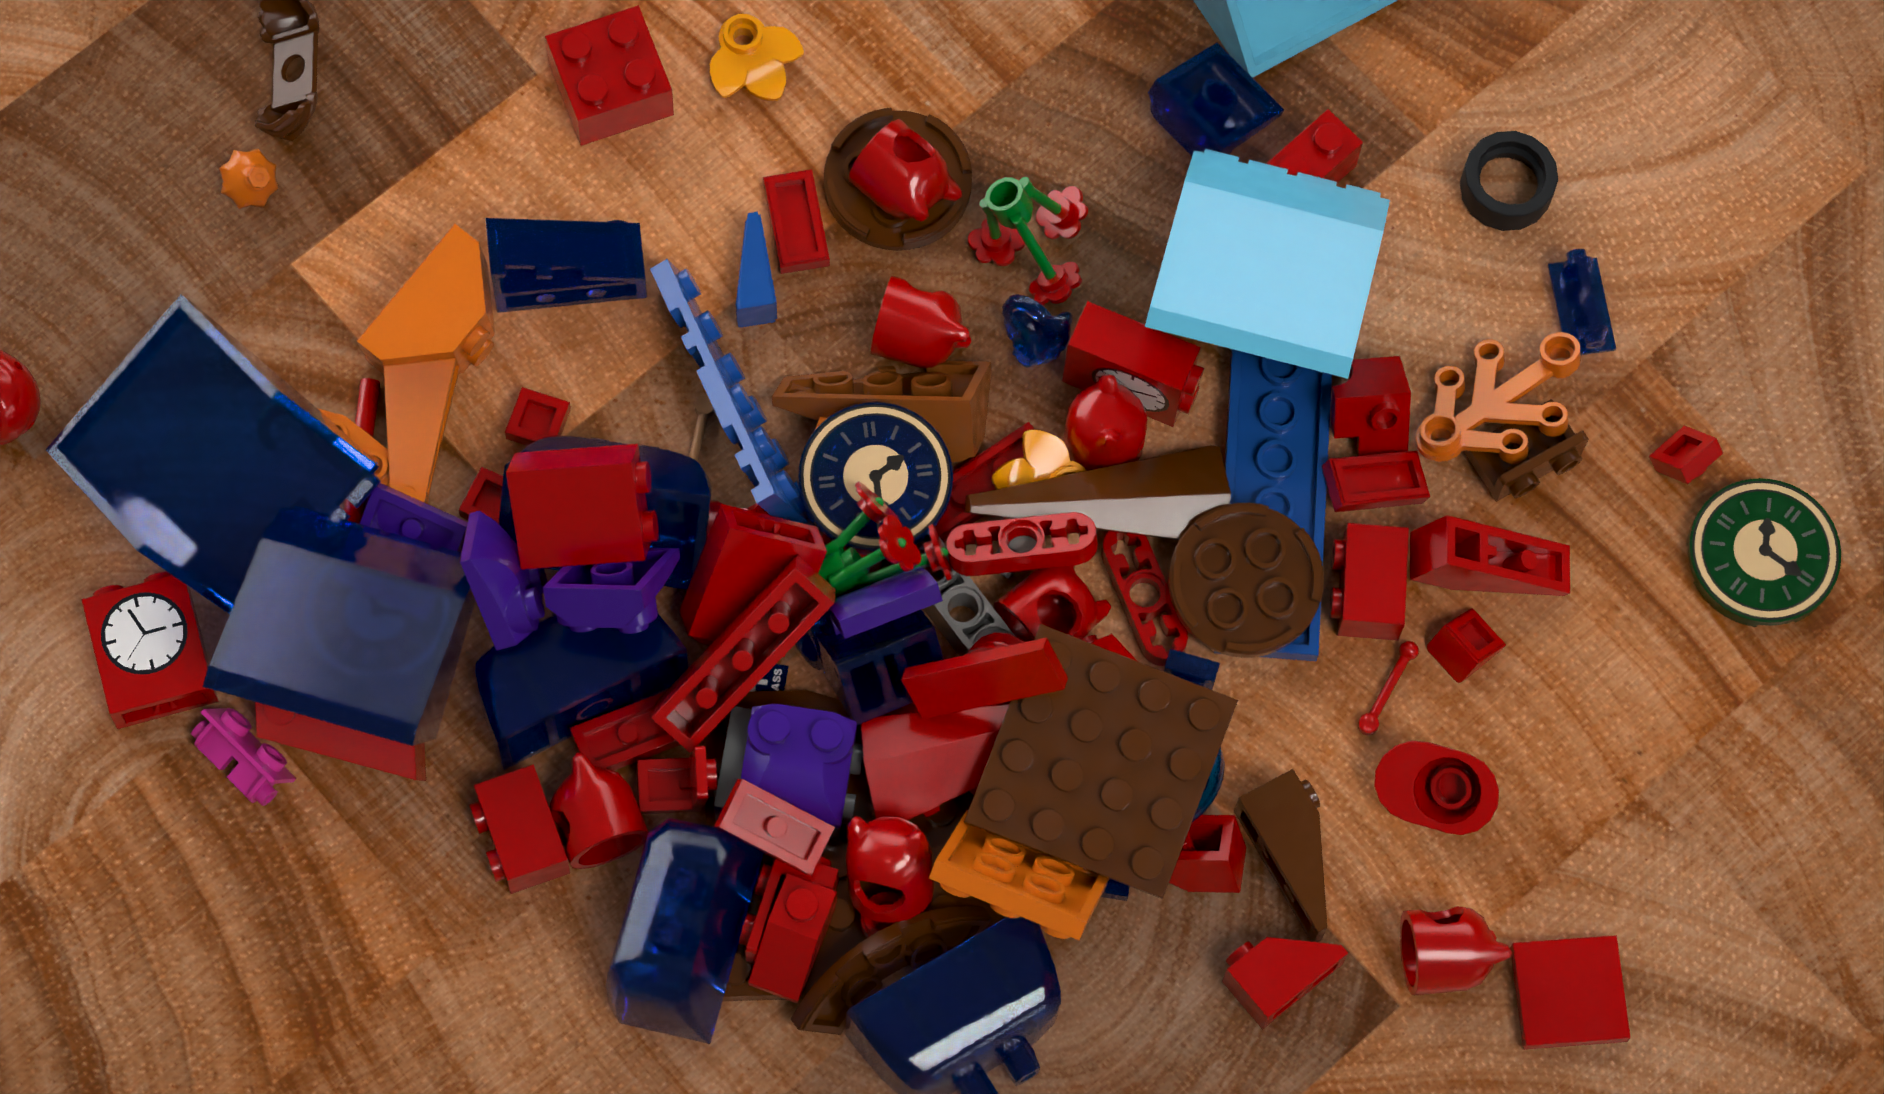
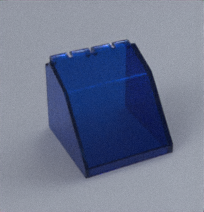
M182 294L46 448L47 453L138 552L241 623H244L249 615L260 622L283 595L272 583L279 577L290 587L314 560L317 554L306 545L311 538L324 548L351 516L340 506L345 499L350 501L356 508H359L381 482L374 474L379 466L373 458L319 409Z
M295 506L293 510L282 507L261 538L208 666L203 687L411 746L436 739L475 603L474 595L460 564L462 552L440 547L439 551L431 549V544L395 533H390L388 537L381 535V529L342 518L337 523L331 521V515Z

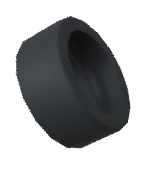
M1517 131L1496 132L1481 139L1469 152L1460 179L1462 200L1470 214L1485 226L1501 231L1521 230L1536 223L1548 210L1558 182L1556 161L1548 148L1533 136ZM1495 158H1511L1521 161L1532 169L1537 178L1538 187L1535 195L1523 204H1506L1496 201L1485 192L1480 183L1481 170L1485 164Z

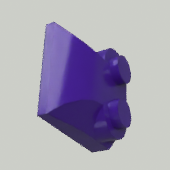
M481 511L470 513L460 564L495 649L498 651L516 646L530 633L538 629L539 619L545 616L542 594H544L543 587L548 581L544 568L521 569L517 544L495 520Z
M649 548L645 561L563 566L543 587L545 605L556 614L559 624L568 626L569 630L573 632H587L596 628H617L620 633L624 634L642 632L649 627V623L658 617L656 595L663 588L680 559L679 548Z
M782 704L752 706L741 779L835 828H841L857 722L834 712Z

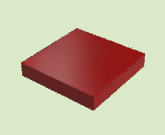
M1617 935L1518 942L1511 945L1510 950L1512 951L1511 958L1523 1050L1629 1041L1631 1037Z

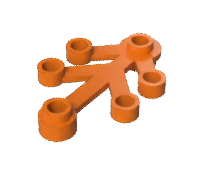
M1564 332L1548 335L1540 344V359L1496 389L1497 372L1503 368L1505 363L1504 347L1500 342L1493 339L1479 342L1474 348V361L1477 369L1471 406L1455 416L1456 399L1465 392L1464 373L1455 366L1440 368L1434 376L1437 394L1434 414L1427 416L1422 421L1416 431L1415 439L1418 451L1425 458L1432 461H1448L1457 457L1462 451L1498 453L1501 460L1509 464L1522 462L1526 459L1529 452L1528 438L1523 431L1508 429L1502 433L1473 431V429L1484 422L1538 426L1541 433L1550 437L1562 435L1568 428V411L1563 404L1548 402L1543 405H1532L1513 402L1551 377L1566 378L1573 374L1581 362L1578 340L1573 335ZM1489 353L1497 355L1494 359L1482 358L1483 355ZM1565 358L1566 360L1556 361L1555 359ZM1447 380H1454L1457 382L1453 386H1445L1442 384ZM1557 416L1561 418L1557 422H1548L1545 420L1547 417ZM1439 438L1448 439V440L1442 441V442H1437V441H1435L1436 439H1439ZM1510 443H1517L1521 445L1519 448L1513 450L1507 449L1505 447Z

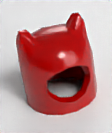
M900 119L890 122L869 141L855 160L849 173V182L886 213L900 220L913 218L922 222L929 217L928 211L941 199L955 202L962 197V191L955 180L949 175L947 164L941 153Z
M891 276L871 344L872 355L919 368H933L944 363L955 348H968L971 344L969 329L962 325L961 308L953 295L942 290L936 292L921 291L912 287L905 279Z
M1102 375L1095 384L1079 393L1068 408L1063 441L1067 447L1070 460L1079 463L1086 470L1138 461L1143 452L1148 419L1145 407L1132 391L1117 382L1114 375Z
M1075 565L1037 569L994 602V609L1015 637L1023 642H1028L1035 639L1040 624L1082 639L1108 615L1111 604L1107 599L1094 600L1088 586L1075 573Z
M576 753L572 758V773L555 790L550 802V810L554 821L562 828L567 838L566 855L570 865L575 869H586L604 865L628 855L646 843L650 834L632 789L626 780L618 772L594 766L584 753Z
M855 816L848 824V846L846 853L848 891L853 907L864 917L886 923L908 920L923 912L932 901L934 892V880L929 879L933 868L932 850L926 835L920 830L918 825L900 817H879L866 823L861 817ZM860 881L901 890L903 896L892 905H878L867 898L861 888Z
M1456 906L1438 912H1426L1421 909L1405 910L1401 915V961L1407 988L1410 994L1414 996L1467 991L1483 983L1494 964L1509 959L1512 951L1507 944L1496 941L1497 937L1489 929L1484 917L1472 908Z

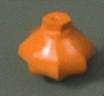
M258 148L247 152L234 150L229 161L219 168L223 179L221 193L233 199L239 209L248 206L263 208L269 196L278 189L275 177L277 165L267 160Z

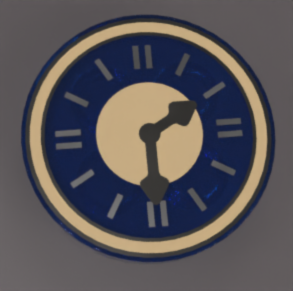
M868 402L856 404L828 417L808 439L799 464L798 482L800 498L812 524L816 525L828 538L835 540L862 512L857 505V502L862 497L856 492L857 488L855 487V484L860 481L884 500L885 504L899 517L903 527L906 526L911 530L914 536L913 543L916 545L929 533L928 525L934 524L936 526L948 508L953 486L951 458L939 433L929 422L915 412L890 403ZM870 519L844 546L846 550L852 547L859 554L868 555L879 549L880 536L878 527L883 524V521L877 524Z

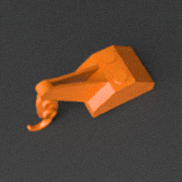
M454 224L357 340L367 361L384 374L388 449L348 417L315 408L308 402L296 397H281L271 401L262 409L257 421V433L261 443L268 450H275L277 445L270 434L271 423L280 415H290L302 424L316 452L362 489L372 492L374 485L382 483L428 504L458 375L464 373L470 364L475 367L480 365L494 346V342L491 341L495 335L489 271L479 242L458 225Z

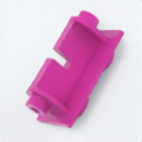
M213 708L201 711V714L207 720L201 721L192 730L191 735L196 739L194 746L219 770H224L235 759L238 764L227 778L251 803L258 801L262 806L267 805L277 795V791L273 788L274 784L292 783L297 779L285 767L287 764L285 757L271 745L262 744L249 731L252 728L250 722L238 711L232 708Z

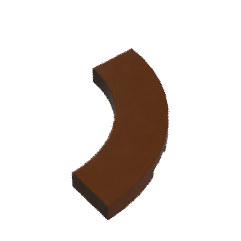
M953 906L926 911L911 919L889 925L857 944L837 960L805 995L791 1017L792 1022L801 1031L841 1035L848 1022L862 1005L883 988L881 981L908 965L914 970L939 961L969 960L992 917L981 906Z

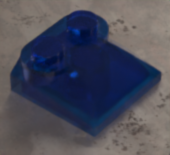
M1218 43L1213 44L1156 79L1148 91L1151 100L1150 110L1153 117L1191 156L1194 150L1204 153L1205 148L1230 155L1236 147L1280 117L1284 111Z

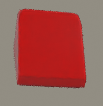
M1471 608L1444 625L1427 644V650L1456 682L1461 683L1498 654L1506 644L1481 616Z

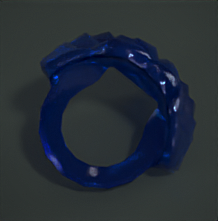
M1019 294L1011 295L1002 306V314L1005 318L1004 327L1008 337L1013 341L1014 350L1012 354L1022 366L1030 368L1057 359L1061 352L1066 349L1069 342L1073 321L1072 314L1066 311L1057 316H1052L1040 303L1028 296Z

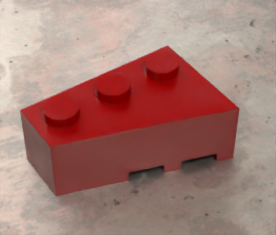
M402 675L254 684L257 737L413 780L426 781L421 677Z

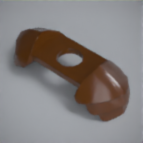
M259 0L258 3L262 10L259 12L258 19L263 26L260 34L261 39L266 43H274L273 104L259 109V116L255 120V127L271 136L293 141L307 127L317 105L319 18L314 5L308 0ZM303 57L305 68L302 75L296 81L288 82L286 71L289 64L294 59Z

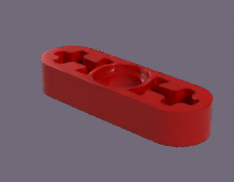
M1078 512L963 524L952 530L946 542L951 567L954 571L964 576H980L1080 565L1089 561L1095 555L1098 548L1096 526L1093 520L1087 515ZM1078 533L1079 543L1069 544L1068 534ZM1045 535H1051V548H1046ZM1018 536H1029L1037 542L1033 549L1024 553L1014 552L1008 547L1010 541ZM992 541H998L1000 553H993ZM975 544L976 554L966 555V545Z
M1108 531L1103 541L1102 560L1143 656L1150 663L1157 666H1170L1177 663L1185 653L1188 632L1174 611L1168 585L1145 535ZM1118 540H1124L1127 546H1137L1132 557L1137 571L1131 573L1125 579L1122 576L1128 575L1129 564L1123 554L1114 555L1113 553L1116 551ZM1139 583H1148L1158 591L1159 600L1150 607L1138 606L1132 601L1130 590ZM1164 611H1166L1167 615H1161L1159 622L1162 631L1166 637L1173 635L1176 637L1173 640L1171 651H1165L1162 645H1152L1157 634L1152 619L1158 617ZM1141 621H1148L1146 624L1141 623Z

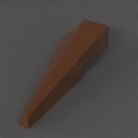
M1208 445L1182 452L1169 453L1143 460L966 495L964 512L1011 519L1078 512L1090 517L1096 526V530L1180 540L1188 528L1202 515L1218 507L1230 504L1231 491L1220 446Z

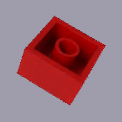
M639 5L545 36L548 63L581 146L674 115L672 88Z

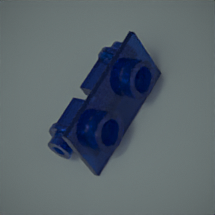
M1585 249L1571 250L1566 253L1567 261L1547 265L1561 332L1571 334L1578 340L1581 355L1616 351L1597 257L1587 256Z

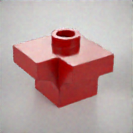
M1400 356L1355 359L1352 361L1349 380L1343 384L1332 386L1330 427L1334 439L1355 437V447L1358 456L1408 451L1411 390Z

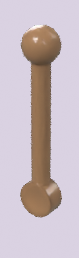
M708 396L699 397L695 403V411L698 415L685 474L677 482L678 489L684 494H691L697 488V481L694 476L708 418L715 412Z

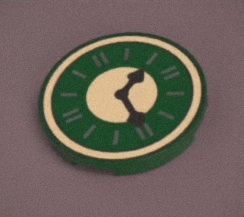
M1773 479L1742 480L1716 492L1706 501L1696 515L1687 538L1686 546H1688L1689 564L1695 579L1694 584L1700 594L1722 615L1735 622L1752 627H1757L1758 625H1782L1790 622L1796 623L1812 614L1825 601L1833 589L1841 566V545L1838 532L1825 509L1800 488Z

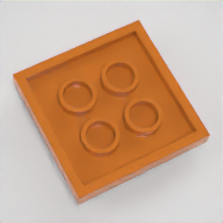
M966 810L936 858L929 879L939 882L943 890L954 896L963 898L972 896L989 903L990 907L1002 916L1009 918H1019L1021 916L1038 923L1045 933L1060 939L1071 937L1080 941L1107 886L1109 878L964 823L968 810Z

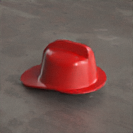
M1411 740L1395 745L1385 753L1375 770L1374 787L1379 801L1390 814L1410 823L1448 834L1465 835L1478 831L1491 821L1498 808L1499 787L1494 773L1485 762L1459 750L1431 742Z

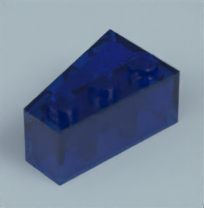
M485 218L490 273L497 313L647 298L640 223H628L622 220L593 222Z

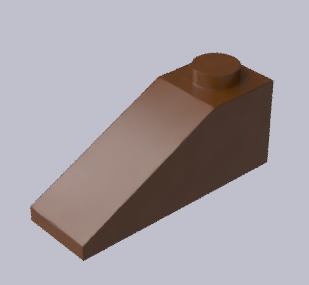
M1291 769L1240 796L1234 813L1310 942H1319L1322 940L1327 929L1320 814L1317 810L1320 807V801L1310 782L1306 779L1300 781L1295 771Z

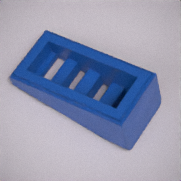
M758 211L748 213L747 220L745 221L735 305L738 327L773 323L777 319V301L761 214L758 215Z

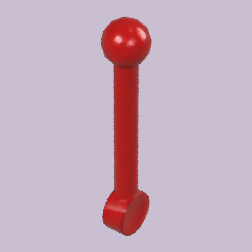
M1405 641L1400 645V657L1369 713L1362 715L1359 719L1358 729L1362 734L1367 736L1373 735L1378 730V717L1408 662L1415 659L1419 654V648L1415 642Z

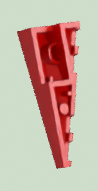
M1009 704L979 707L922 719L920 713L861 718L864 766L876 819L879 817H900L908 821L922 813L929 817L940 811L941 804L968 791L974 795Z

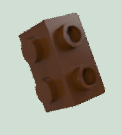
M1557 416L1547 417L1545 420L1548 422H1557L1561 418ZM1505 424L1492 431V433H1502L1508 429L1523 431L1527 435L1529 448L1528 456L1520 463L1509 464L1501 460L1498 453L1464 451V453L1497 502L1510 494L1515 499L1526 495L1539 485V478L1553 470L1557 475H1561L1574 468L1582 461L1581 454L1589 438L1584 431L1575 434L1569 424L1567 430L1562 435L1556 437L1544 435L1540 432L1538 426ZM1510 443L1505 447L1507 449L1513 450L1519 448L1521 445L1517 443Z

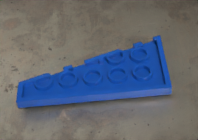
M668 259L650 268L673 319L680 328L686 327L688 333L681 336L682 341L689 354H692L700 367L696 371L724 432L734 445L738 443L742 449L734 455L741 470L746 473L755 488L751 489L756 503L771 516L812 525L805 512L809 507L804 498L802 486L798 481L793 483L786 470H783L785 466L789 465L785 452L776 438L771 439L766 430L761 426L767 422V418L753 395L748 396L743 386L739 383L745 379V376L736 359L731 353L724 356L716 340L723 337V334L709 310L702 313L695 300L696 297L701 295V292L693 276L687 268L679 271Z

